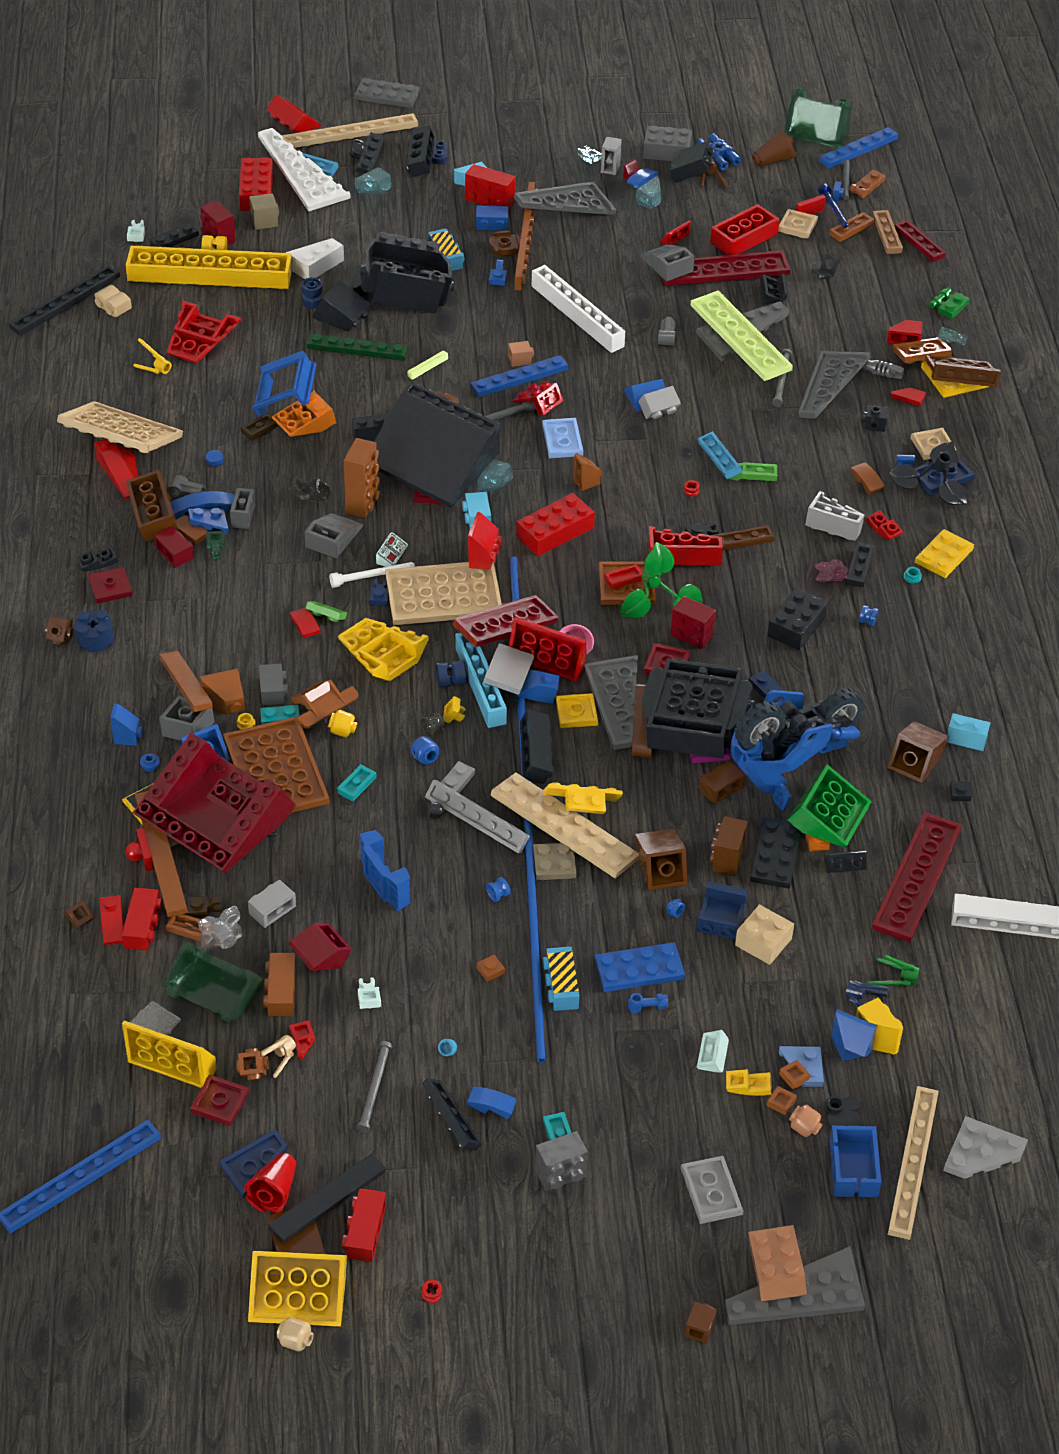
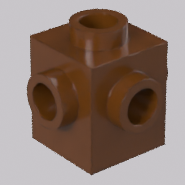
M50 616L49 622L45 627L46 639H51V643L63 645V642H70L74 633L72 628L73 620Z

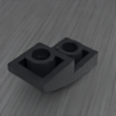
M112 546L97 553H94L92 549L76 557L82 571L96 570L119 562Z

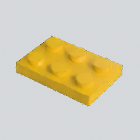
M943 529L915 558V563L946 578L973 550L974 544Z

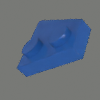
M188 509L190 525L202 527L210 531L213 528L221 529L222 534L228 535V525L224 509Z

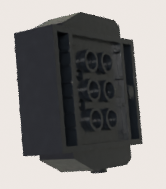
M376 232L374 239L365 248L360 266L361 288L364 292L372 293V302L436 313L438 305L445 306L447 304L450 291L453 292L454 282H452L451 263L444 253L439 251V243L403 237L401 235H391L385 232Z
M667 658L664 669L654 668L650 672L647 684L644 687L641 701L642 721L647 735V748L724 759L726 748H731V740L735 733L734 730L737 728V722L741 720L743 714L748 712L747 710L755 707V700H752V685L750 681L742 680V669Z

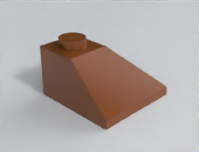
M238 669L200 676L201 686L212 701L214 710L226 715L245 711L244 695Z

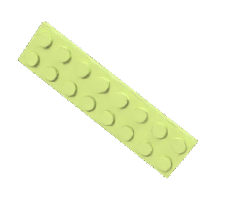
M719 291L691 300V306L764 381L792 371L793 365Z

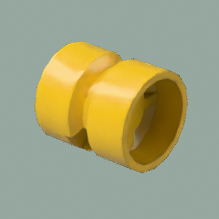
M203 235L201 249L227 250V237L217 236L214 238L213 236Z

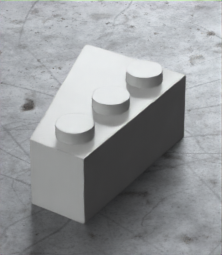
M819 491L808 507L805 525L828 532L831 535H838L847 540L856 541L861 533L864 514L847 505L845 507L837 503L838 500L834 498L830 500L824 496L822 491Z

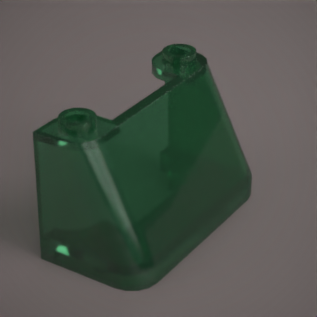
M795 88L792 93L785 125V134L829 146H841L849 133L853 101L842 98L835 104L807 98V91L802 88Z
M184 941L161 986L167 990V995L175 999L178 996L219 1014V1019L230 1024L231 1021L236 1022L262 989L265 980L250 970L238 968Z

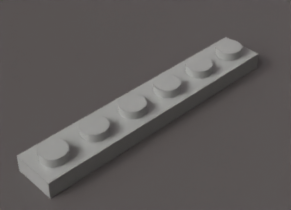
M437 780L432 781L425 795V798L442 804L445 810L517 853H522L530 835Z

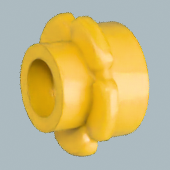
M249 713L240 714L236 721L237 727L239 729L253 727L255 719Z

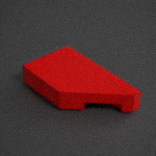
M906 388L892 391L890 398L920 407L926 392L914 388Z
M309 1020L289 1025V1032L296 1044L295 1049L299 1060L305 1057L315 1042V1036Z

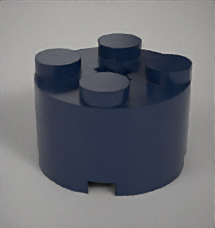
M83 611L78 614L74 628L80 647L88 652H100L105 650L109 644H113L115 636L112 620L107 611Z

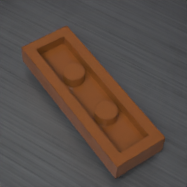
M862 212L830 229L829 235L841 242L873 225L874 219Z

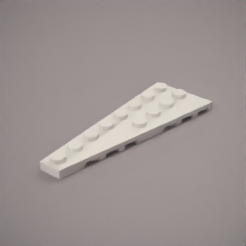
M273 128L258 132L259 139L308 211L350 199L349 191L346 192L342 189V185L336 184L331 176L325 175L319 166L309 158L306 159L301 151L295 150L293 145L283 140V137Z

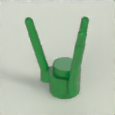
M885 955V959L877 958V961L900 969V978H903V981L867 982V984L880 986L903 985L910 987L911 983L916 984L919 968Z

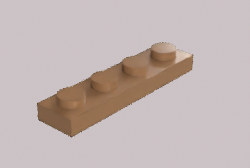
M873 211L872 217L886 254L902 253L903 247L889 211Z

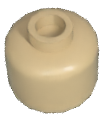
M290 1317L286 1321L283 1320L277 1331V1338L280 1344L295 1351H302L306 1346H310L314 1336L308 1322L294 1317Z

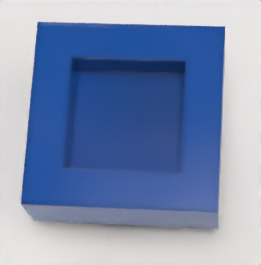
M835 181L832 203L838 204L839 198L843 197L844 189L841 188L842 182Z

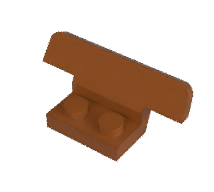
M331 679L317 682L291 697L294 705L301 703L308 710L294 719L303 728H310L332 715V712L336 713L337 710H341L356 701L359 696L358 692L353 686H349L339 692Z

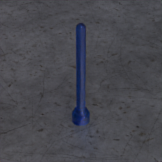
M828 184L820 185L818 193L826 197L841 225L847 228L848 222L831 196L832 190Z

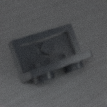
M781 273L777 280L763 274L760 278L763 299L772 303L786 300L788 291L785 274Z

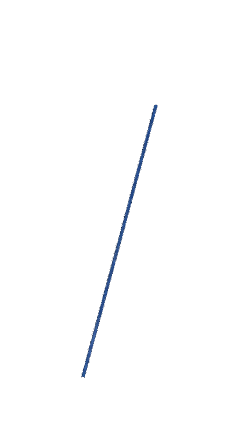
M516 557L510 558L512 602L519 600ZM517 697L521 776L523 777L520 720L526 710L525 698ZM524 818V832L530 835L525 845L536 1053L537 1062L544 1063L545 1043L532 823Z

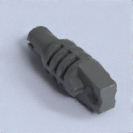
M868 360L861 368L871 371L874 375H882V377L886 376L887 378L902 379L904 376V368L893 363L880 362V360Z

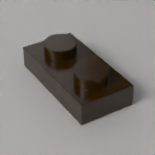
M266 413L240 428L241 433L252 441L279 425L272 419L269 413Z

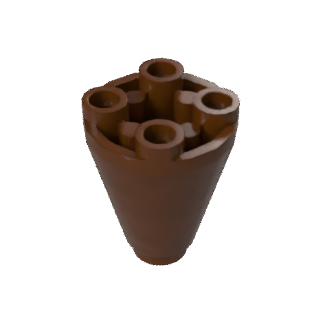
M784 130L777 132L752 155L754 164L756 166H763L796 157L797 154L792 147V137L790 135L787 136Z

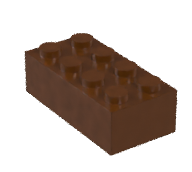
M160 469L126 481L138 528L145 542L154 540L155 534L172 526L179 531Z

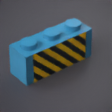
M446 228L428 232V241L439 243V251H442L451 263V271L463 269L464 254L460 252L458 244L453 240L452 234H449Z
M572 947L547 948L546 957H543V968L548 970V974H545L546 986H550V990H548L549 1003H553L554 1011L579 1009V990Z

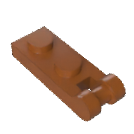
M872 170L856 184H852L849 192L852 194L856 193L859 197L864 198L885 181L886 175Z

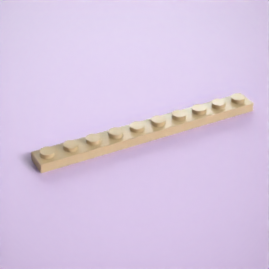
M413 113L282 135L287 143H291L293 148L368 136L370 132L382 134L384 132L418 127V121Z

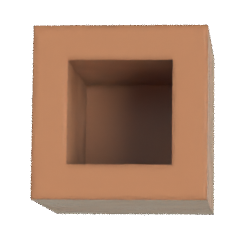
M528 341L508 344V357L511 366L531 364L534 350L533 347H530Z

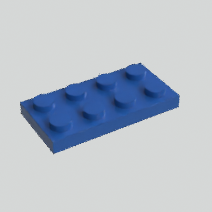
M675 942L596 954L594 958L603 992L685 980L684 969Z

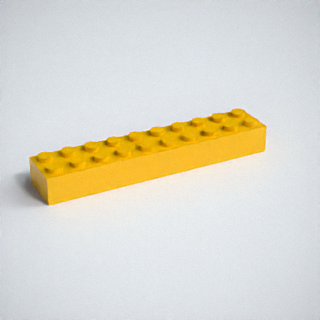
M131 246L126 262L127 281L289 289L292 273L291 253Z

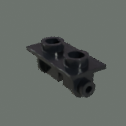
M867 851L828 853L824 856V861L827 863V873L866 870Z

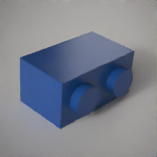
M477 206L476 230H508V206Z

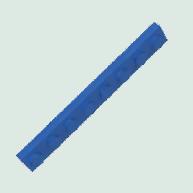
M146 1120L0 1212V1222L9 1234L13 1233L160 1140L161 1134L149 1120Z

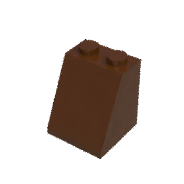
M914 721L898 734L887 768L923 783L942 756L949 736Z
M674 828L635 834L636 852L639 853V863L648 891L688 885L686 848Z

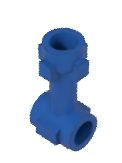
M634 993L628 999V1008L632 1013H639L642 1007L657 1006L658 1009L668 1007L667 995H662V993L657 994L655 998H643L641 994Z

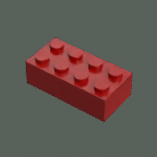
M241 158L240 211H250V196L271 194L273 191L272 158Z
M757 204L712 226L710 243L726 255L740 254L778 235L779 218Z
M572 493L516 521V537L536 556H540L593 529L595 512Z

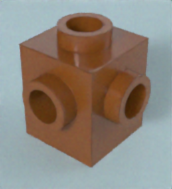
M257 1048L246 1049L245 1053L238 1054L237 1071L241 1076L248 1078V1081L261 1079L260 1076L266 1075V1069H269V1060L267 1056H261V1051H258ZM254 1062H256L257 1069H252Z

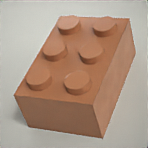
M794 1226L748 1232L750 1251L761 1302L807 1295L805 1273Z

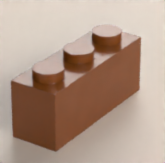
M270 953V961H266L265 971L266 974H269V978H265L264 983L265 991H268V995H264V1008H268V1016H294L295 953Z

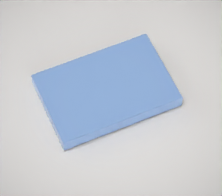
M576 418L542 420L549 458L574 457V454L577 453L583 456V447Z

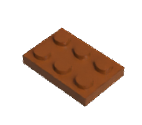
M939 337L893 344V351L907 364H912L915 361H925L926 355L952 356V349Z

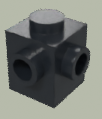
M868 405L867 412L863 413L862 422H866L865 429L885 432L888 408Z

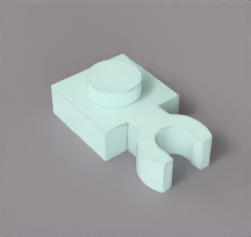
M132 220V227H128L127 241L143 242L145 235L144 222L141 220L139 224H136L135 220Z
M371 978V982L368 984L363 983V979H359L358 1000L360 1009L381 1007L379 987H375L374 978Z

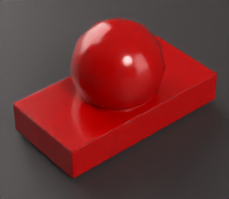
M139 828L136 829L138 842L128 844L125 849V855L131 861L143 859L145 870L151 871L154 868L145 829Z

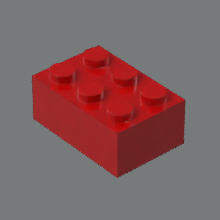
M475 164L465 173V200L485 206H508V210L515 203V176Z

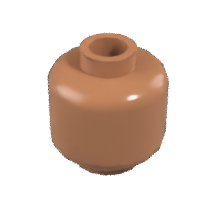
M798 1105L789 1118L791 1128L804 1137H809L812 1133L816 1135L823 1125L820 1123V1113L808 1105L801 1107Z

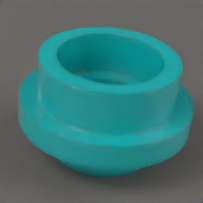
M909 567L904 572L903 577L909 583H918L921 581L922 574L918 568Z

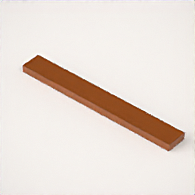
M147 792L135 794L137 806ZM141 819L167 917L188 913L167 835Z

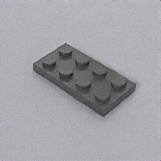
M362 78L354 94V99L412 108L420 92V87Z

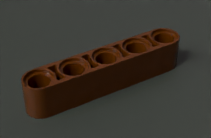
M636 684L632 757L651 758L652 748H647V735L642 721L641 701L645 685Z

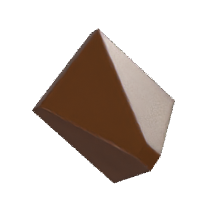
M83 900L64 913L65 917L77 928L94 918V915Z

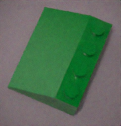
M827 764L813 777L788 821L804 834L845 848L872 801Z

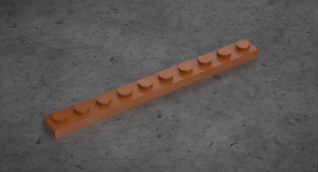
M529 182L528 191L538 190L535 189V182ZM525 208L515 274V290H521L522 284H525L528 255L535 217V209Z

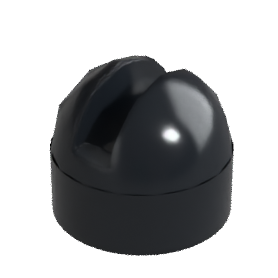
M432 802L429 817L440 818L444 813V807L440 803Z

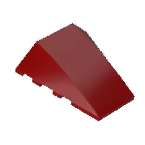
M182 301V309L178 314V322L175 324L174 335L171 337L167 355L198 363L241 321V318L226 314L223 320L199 314L196 304Z

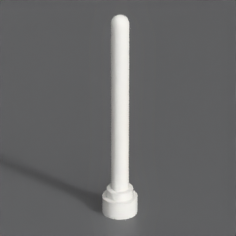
M409 562L346 575L332 573L329 575L332 588L340 587L344 582L385 575V569L415 567V564Z

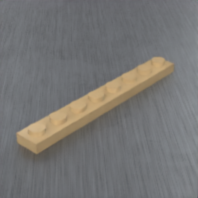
M917 1086L888 1235L908 1240L911 1238L939 1092L937 1090Z

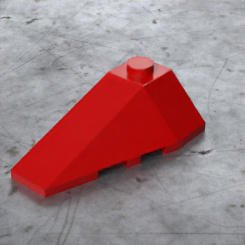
M107 438L95 442L94 448L97 461L124 499L130 498L126 481L138 477L135 454L130 448L125 447L124 444L110 442Z

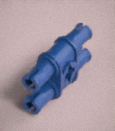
M716 134L709 136L708 141L711 143L709 146L714 151L712 159L721 170H725L728 167V162L725 160L731 161L735 166L740 164L741 158L735 153L733 147H730L725 140L719 139ZM700 138L696 141V145L705 141Z

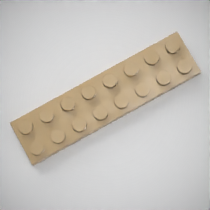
M514 773L492 789L491 796L570 847V849L614 878H617L639 860L638 852L577 812L566 811L565 804L551 795H543L542 789L518 773Z

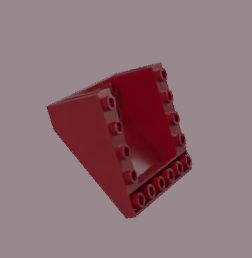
M191 732L132 813L226 873L287 819L296 804L282 788L267 779L264 783L260 782L220 757L205 740Z

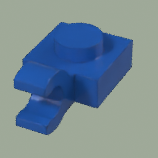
M497 259L496 269H491L489 276L490 285L505 286L507 270H503L504 260Z

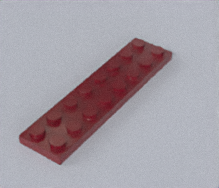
M783 250L694 258L693 272L669 281H665L663 278L662 280L664 286L760 278L763 274L772 277L780 276L781 273L790 275V267Z
M924 812L873 922V930L911 943L962 828L961 824Z

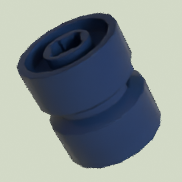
M315 277L306 278L301 284L302 303L307 308L315 309L323 297V283Z
M463 660L452 661L451 664L447 662L436 663V676L439 687L450 686L451 683H454V685L466 684Z

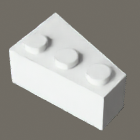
M332 238L286 252L291 253L292 271L304 279L316 278L344 261L343 245Z

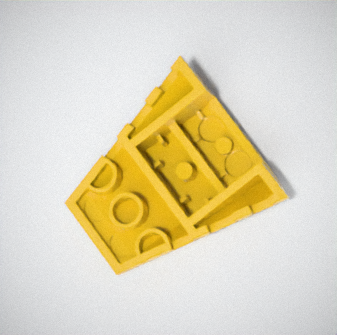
M364 618L338 635V639L373 676L387 681L393 680L417 664L429 640L427 635L420 637L413 631L403 632L396 626L389 628L386 627L385 623Z

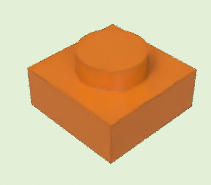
M806 834L809 851L829 850V842Z

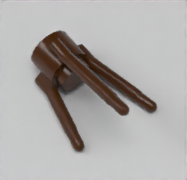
M712 159L710 169L705 173L713 174L715 172L725 188H728L716 167L715 161ZM702 173L701 187L704 186L705 173Z

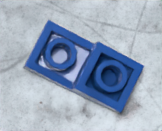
M647 168L639 170L627 180V183L631 184L633 188L640 189L642 186H647L651 179L658 178V172Z
M473 1086L466 1104L484 1114L491 1110L509 1119L517 1099L492 1089Z

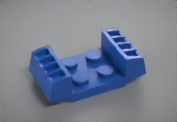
M376 830L359 834L361 844L360 860L364 866L365 877L383 902L390 903L397 911H400L410 904V876L408 871L403 867L391 873L389 867L384 863V838Z

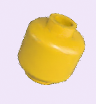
M337 710L336 713L332 712L328 724L330 732L344 738L348 737L350 733L354 734L357 722H354L355 716L342 710Z

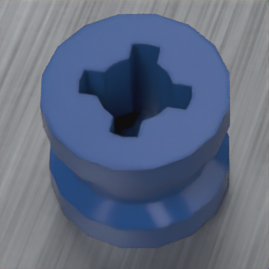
M864 605L860 613L859 622H866L870 626H874L879 609H870Z
M503 877L497 878L494 883L486 884V891L494 902L499 901L502 896L506 897L511 893L510 887Z

